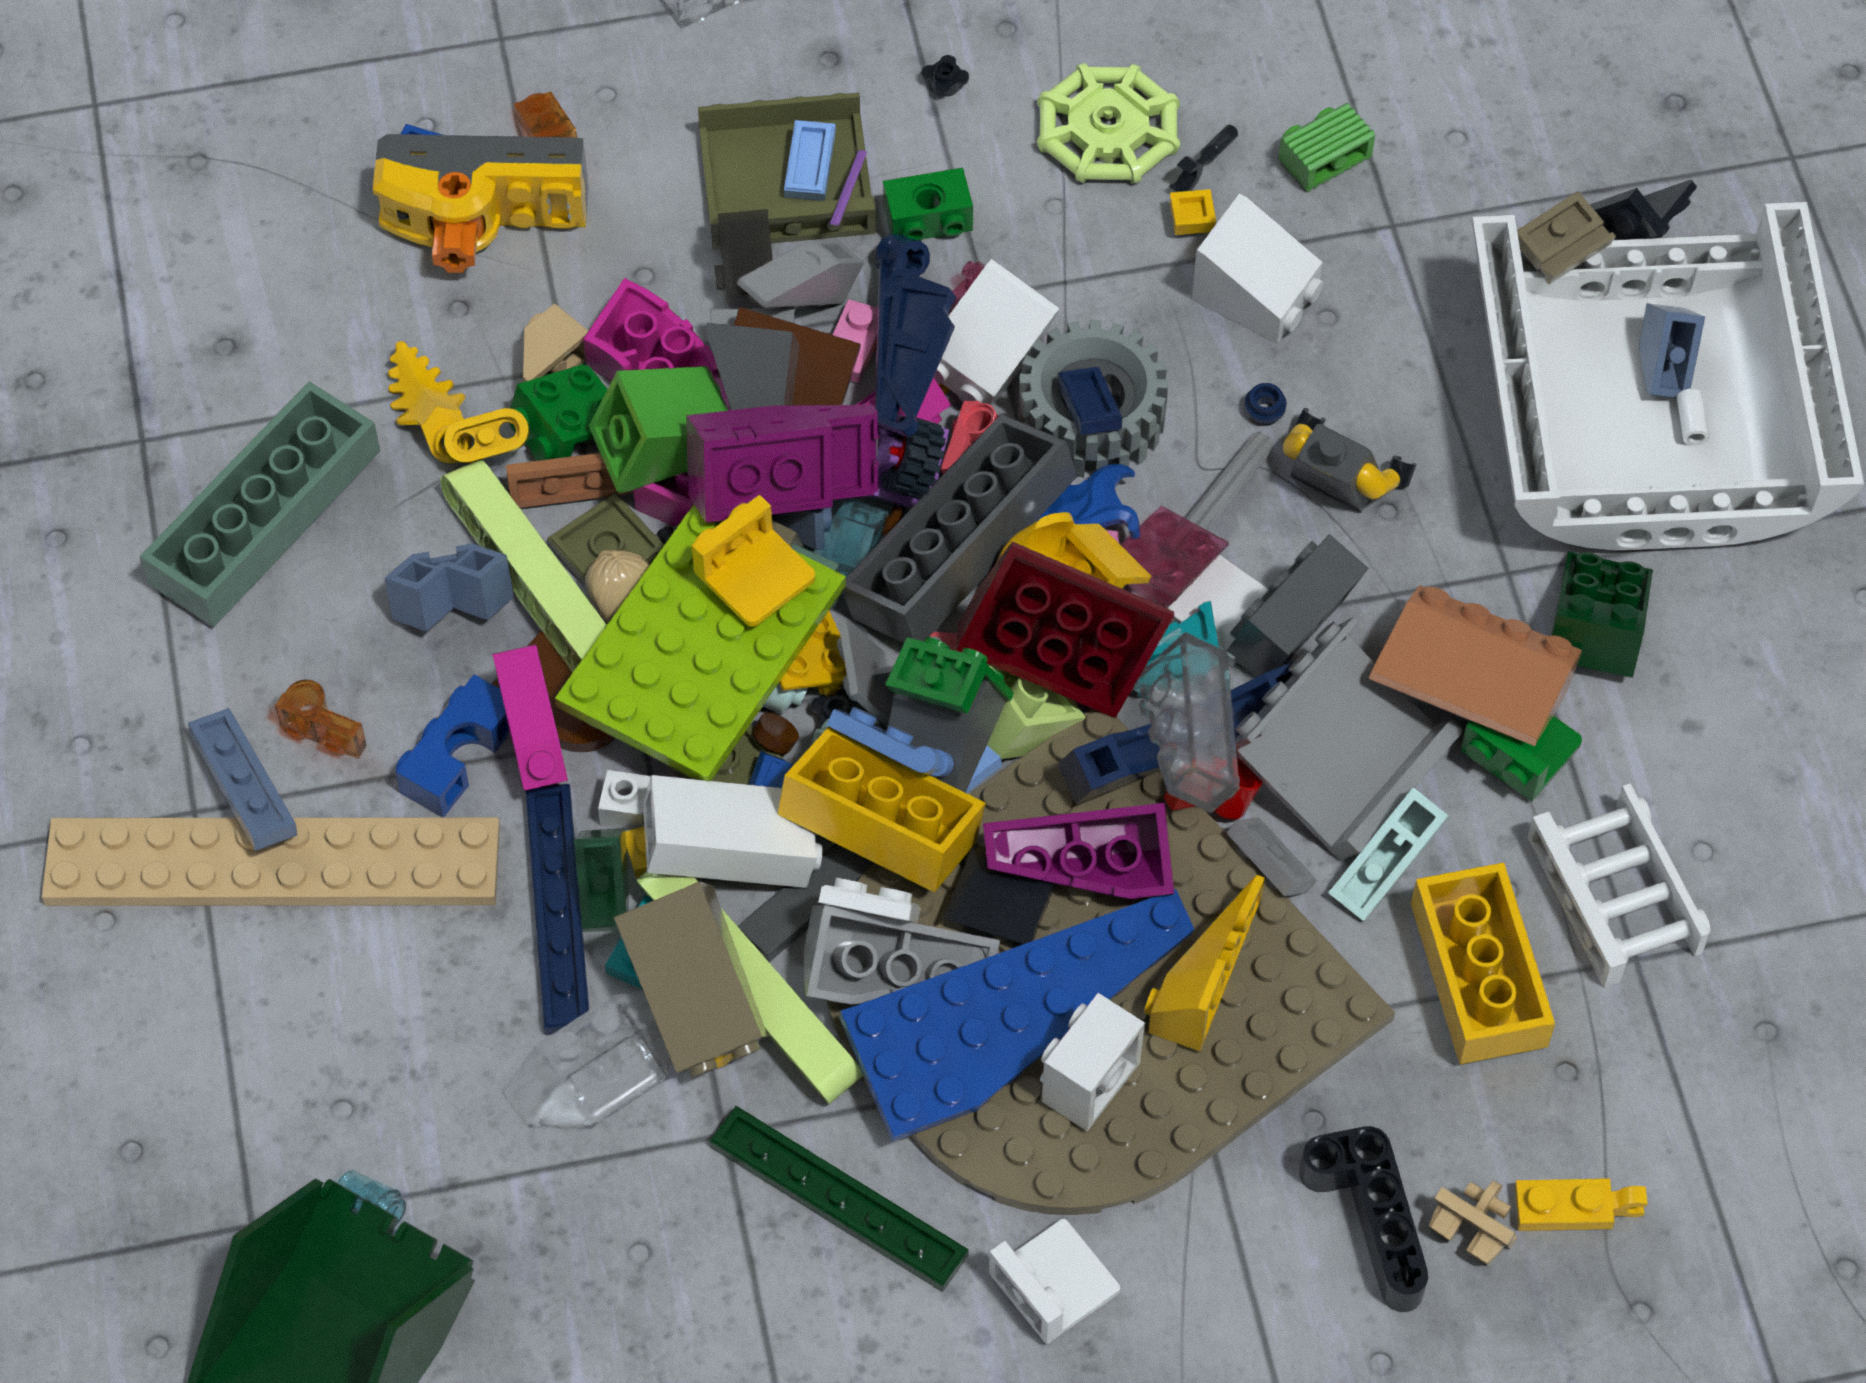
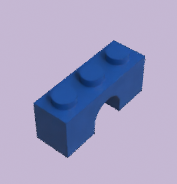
M473 674L465 686L461 685L454 690L449 699L448 707L439 718L430 720L423 731L422 739L412 751H406L399 759L395 773L400 794L441 818L446 816L469 787L465 764L452 757L455 750L467 744H478L496 753L510 735L499 688Z

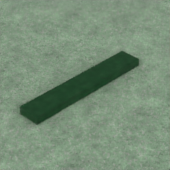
M738 1106L734 1107L709 1140L710 1148L941 1292L946 1289L969 1256L968 1248Z

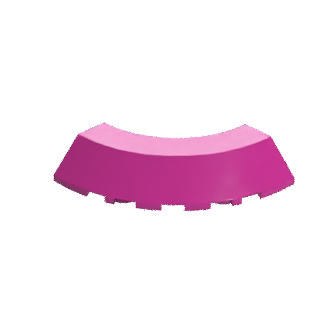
M624 278L583 339L586 365L610 382H612L617 371L708 366L715 383L721 389L722 398L727 409L731 410L722 380L717 378L719 370L713 352L696 335L692 324L687 319L683 321L669 309V304L648 289ZM688 472L633 490L635 509L671 526H678L694 505L688 496Z

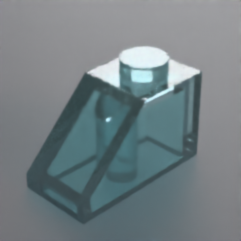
M848 498L834 515L822 557L838 563L840 573L847 577L876 547L889 511Z

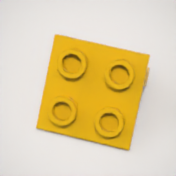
M830 611L827 612L780 680L779 684L782 691L817 686L820 694L829 697L836 695L837 691L842 689L843 678L847 675L845 661L842 659L837 647V639L841 638V635Z

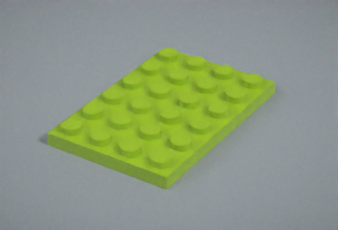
M693 505L555 697V704L557 708L696 780L708 782L712 781L845 588L846 576L795 551L814 569V583L757 626H748L694 573L691 545L704 530L708 528L714 529L724 520L705 522L695 505Z

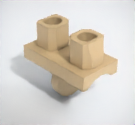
M1495 1180L1490 1183L1486 1190L1473 1182L1469 1183L1464 1194L1478 1202L1476 1207L1444 1187H1441L1434 1198L1439 1205L1433 1213L1429 1228L1449 1241H1452L1464 1221L1479 1229L1466 1251L1488 1266L1501 1253L1504 1246L1511 1249L1518 1238L1515 1236V1232L1486 1215L1491 1210L1504 1219L1511 1209V1206L1497 1198L1503 1185Z

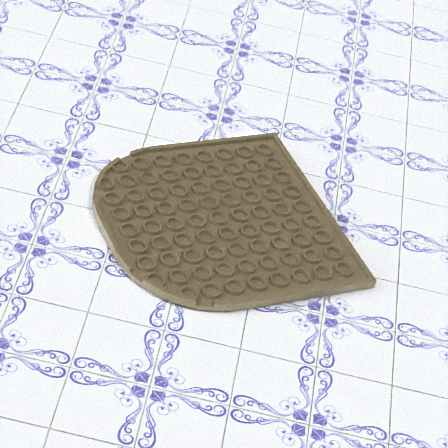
M1093 708L1084 713L1086 717L1084 720L1052 735L969 793V795L986 803L978 839L975 844L985 847L983 823L1158 803L1165 804L1174 889L1177 890L1193 924L1194 931L1189 938L1152 968L1150 967L1136 978L1117 997L1114 996L1110 1000L1145 1023L1140 1064L1088 1132L1042 1102L1043 1083L1040 1082V1077L1044 1071V1063L1041 1061V1056L1012 1083L1007 1084L992 1096L990 1101L979 1110L910 1136L940 1169L964 1186L969 1184L975 1189L995 1197L994 1201L1025 1211L1054 1215L1101 1213L1103 1208L1118 1206L1131 1201L1135 1204L1166 1190L1392 1022L1395 1015L1390 1006L1286 896H1283L1279 890H1273L1267 885L1266 876L1250 859L1243 858L1238 853L1237 844L1201 806L1171 810L1163 798L1173 781V776L1167 769L1079 804L1075 803L1057 764L1077 747L1113 733L1129 730L1118 717H1111ZM971 849L935 893L876 863H873L857 882L868 885L866 891L868 894L879 896L880 887L911 893V903L918 904L921 907L917 924L957 931L943 926V917ZM1256 875L1265 877L1262 899L1201 1052L1148 1033L1150 1016L1144 1014V1010L1152 988L1161 989L1166 974ZM1056 883L1034 940L1155 896L1127 899ZM999 944L998 953L1012 949V947ZM827 1000L837 1040L858 1064L839 1019L840 1011L859 1004L849 1005ZM863 1076L861 1080L868 1087L867 1082Z

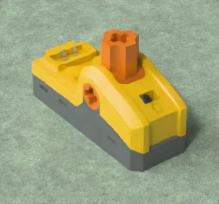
M386 134L377 143L372 188L373 194L379 198V227L406 240L433 247V265L443 267L447 273H464L466 268L475 266L476 252L486 248L497 237L500 226H516L520 228L540 226L560 229L586 227L589 185L583 138Z

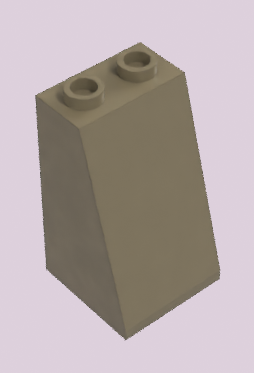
M696 882L614 917L676 1073L689 1071L691 1077L694 1078L718 1068L715 1060L732 1053L734 1060H737L760 1050L758 1042L768 1038L712 885Z

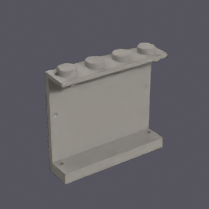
M1354 617L1339 625L1333 621L1317 635L1315 641L1319 645L1311 654L1306 651L1292 663L1288 669L1292 676L1284 684L1282 681L1275 684L1263 696L1262 701L1266 705L1258 714L1252 712L1239 723L1235 729L1239 736L1229 746L1241 761L1340 861L1362 851L1410 790L1419 784L1464 731L1452 718L1434 725L1404 693L1369 679L1375 663L1349 637L1351 635L1349 631L1358 622Z

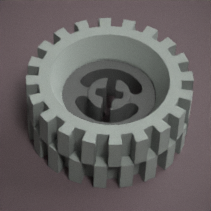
M1090 320L1089 329H1080L1078 321L1067 323V333L1063 335L1056 327L1047 332V345L1038 339L1031 348V357L1026 355L1022 363V373H1020L1018 421L1066 441L1077 477L1084 478L1085 469H1095L1096 471L1111 464H1123L1129 467L1131 458L1137 465L1141 464L1147 459V449L1155 450L1159 444L1160 433L1163 434L1168 395L1167 369L1164 361L1157 362L1158 351L1152 343L1142 348L1143 336L1133 331L1129 337L1123 335L1124 325L1114 322L1110 330L1101 329V320ZM1099 367L1113 398L1121 406L1119 411L1122 415V429L1080 435L1070 411L1063 404L1065 400L1057 385L1058 373Z

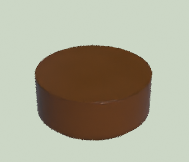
M774 713L762 714L753 727V734L756 740L764 748L777 754L789 753L799 739V733L795 726L784 717Z

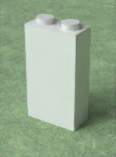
M651 776L643 803L647 873L807 888L812 871H818L821 866L822 845L815 843L816 833L777 814L782 788Z

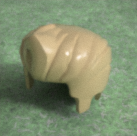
M603 550L587 570L585 588L588 600L606 624L610 622L651 565L638 554L624 550Z

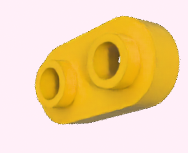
M503 408L454 422L445 433L444 446L447 453L454 460L460 463H473L520 449L528 439L529 426L525 417L520 412L510 408ZM511 423L515 426L516 433L512 438L505 439L500 435V428L503 424ZM465 434L474 437V446L469 450H463L459 447V439Z

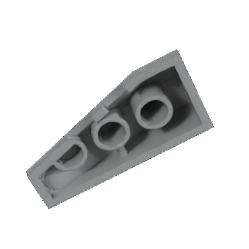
M812 905L804 947L805 996L849 1005L864 1003L998 954L1000 940L829 905Z

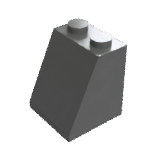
M707 323L706 333L731 410L793 405L800 346L793 332Z

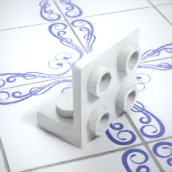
M1066 1219L1059 1220L1015 1252L1006 1241L990 1251L989 1274L1046 1345L1120 1293L1119 1283Z

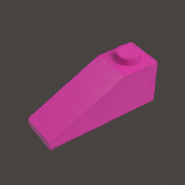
M536 644L493 653V661L523 789L529 790L568 781Z

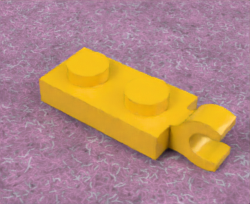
M1610 1178L1516 1180L1514 1187L1518 1231L1613 1229L1614 1216L1641 1217L1645 1214L1644 1207L1648 1205L1645 1186H1628L1617 1191H1611Z

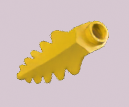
M397 341L395 353L389 358L391 363L397 365L388 370V376L398 381L390 384L388 391L390 393H400L402 396L391 402L390 407L393 410H405L406 412L396 418V423L398 425H419L432 455L444 463H457L458 461L454 460L443 447L442 439L450 425L464 419L459 406L463 403L466 396L463 393L448 394L454 385L452 380L435 382L436 378L441 374L440 369L432 367L427 370L426 367L429 364L427 356L416 357L418 353L417 347H408L404 341ZM465 434L459 439V447L463 450L471 448V436L469 434Z

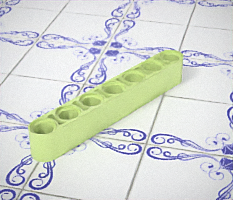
M478 460L442 475L440 478L441 488L449 506L479 546L507 555L513 593L573 673L607 626L483 460Z
M647 871L636 879L641 889L653 901L698 882L694 877L647 873ZM722 909L767 1034L830 1105L864 1076L860 1066Z

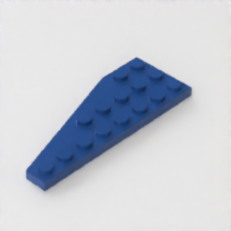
M1174 889V894L1149 898L840 1011L839 1019L891 1141L900 1140L979 1110L990 1101L992 1096L1007 1084L1012 1083L1025 1069L1038 1060L1053 1039L1058 1038L1062 1040L1070 1029L1068 1024L1072 1015L1082 1003L1088 1006L1098 993L1109 1000L1114 996L1117 997L1136 978L1150 967L1152 968L1189 938L1194 931V927L1177 890Z

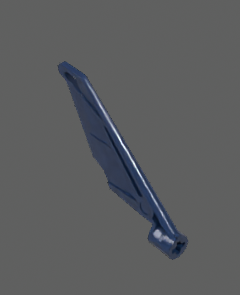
M888 234L881 239L876 250L877 264L875 266L879 270L875 408L878 411V426L902 436L910 437L918 430L917 414L955 329L948 314L956 296L949 287L919 277L925 273L930 263V252L927 245L919 240L900 234ZM901 407L907 418L897 423L895 420Z

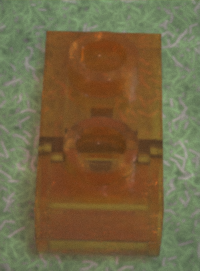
M551 91L535 93L528 96L525 100L513 103L516 117L529 137L578 138L575 126Z
M304 679L294 682L285 693H282L275 705L280 728L294 739L304 740L306 738L321 744L324 749L334 755L342 756L346 754L357 759L360 758L367 746L362 723L329 711L324 689L316 681ZM315 705L312 709L300 710L304 706Z

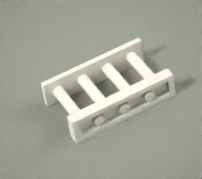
M1631 783L1622 786L1616 806L1617 810L1565 828L1562 825H1556L1548 811L1533 816L1527 836L1603 988L1621 982L1628 958L1685 938L1694 957L1702 954L1711 932L1710 923L1705 912L1702 909L1697 910L1651 823V813L1644 798L1637 797ZM1626 826L1636 845L1632 849L1582 865L1580 862L1576 863L1569 851L1571 844ZM1643 863L1646 864L1656 883L1655 885L1603 903L1600 900H1595L1588 888L1591 881ZM1664 900L1676 921L1623 941L1618 937L1614 938L1608 926L1610 919Z

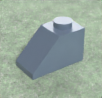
M1646 304L1639 340V350L1648 394L1677 398L1679 392L1691 389L1706 316L1686 308Z

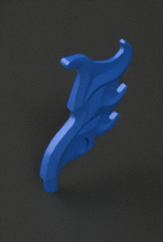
M1123 464L1104 466L1096 470L1082 483L1069 485L1040 518L1053 513L1068 512L1071 513L1075 524H1100L1103 528L1110 525L1123 524L1128 527L1130 537L1137 539L1140 537V523L1137 513L1131 507L1122 505L1116 494L1117 483L1122 478L1134 477L1135 472Z

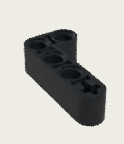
M1363 1126L1311 1138L1306 1143L1299 1169L1302 1183L1309 1190L1315 1192H1330L1351 1188L1380 1293L1385 1304L1398 1312H1410L1416 1309L1421 1304L1429 1278L1428 1269L1387 1134L1379 1128ZM1369 1150L1374 1152L1378 1158L1366 1160L1361 1158L1357 1152ZM1325 1159L1333 1167L1320 1169L1313 1165L1311 1161ZM1381 1192L1386 1194L1390 1201L1379 1203L1374 1201L1369 1194ZM1384 1235H1395L1402 1240L1403 1244L1391 1246L1386 1244L1381 1237ZM1401 1266H1403L1402 1277L1404 1282L1397 1281Z

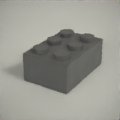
M1330 534L1319 545L1311 541L1296 557L1295 563L1288 570L1285 569L1269 586L1267 593L1261 599L1257 598L1241 616L1242 619L1230 632V635L1235 640L1227 651L1235 656V661L1255 678L1285 665L1344 602L1369 568Z

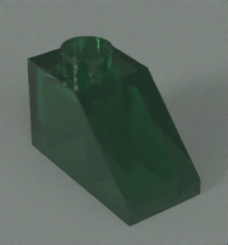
M625 828L580 831L574 839L582 929L616 927L614 917L629 911V866Z

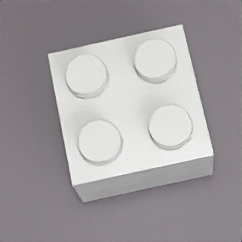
M1099 993L1088 1006L1082 1003L1072 1015L1068 1024L1070 1029L1062 1040L1058 1038L1053 1039L1042 1055L1041 1061L1044 1063V1071L1040 1077V1082L1043 1083L1042 1102L1088 1132L1140 1064L1145 1023Z

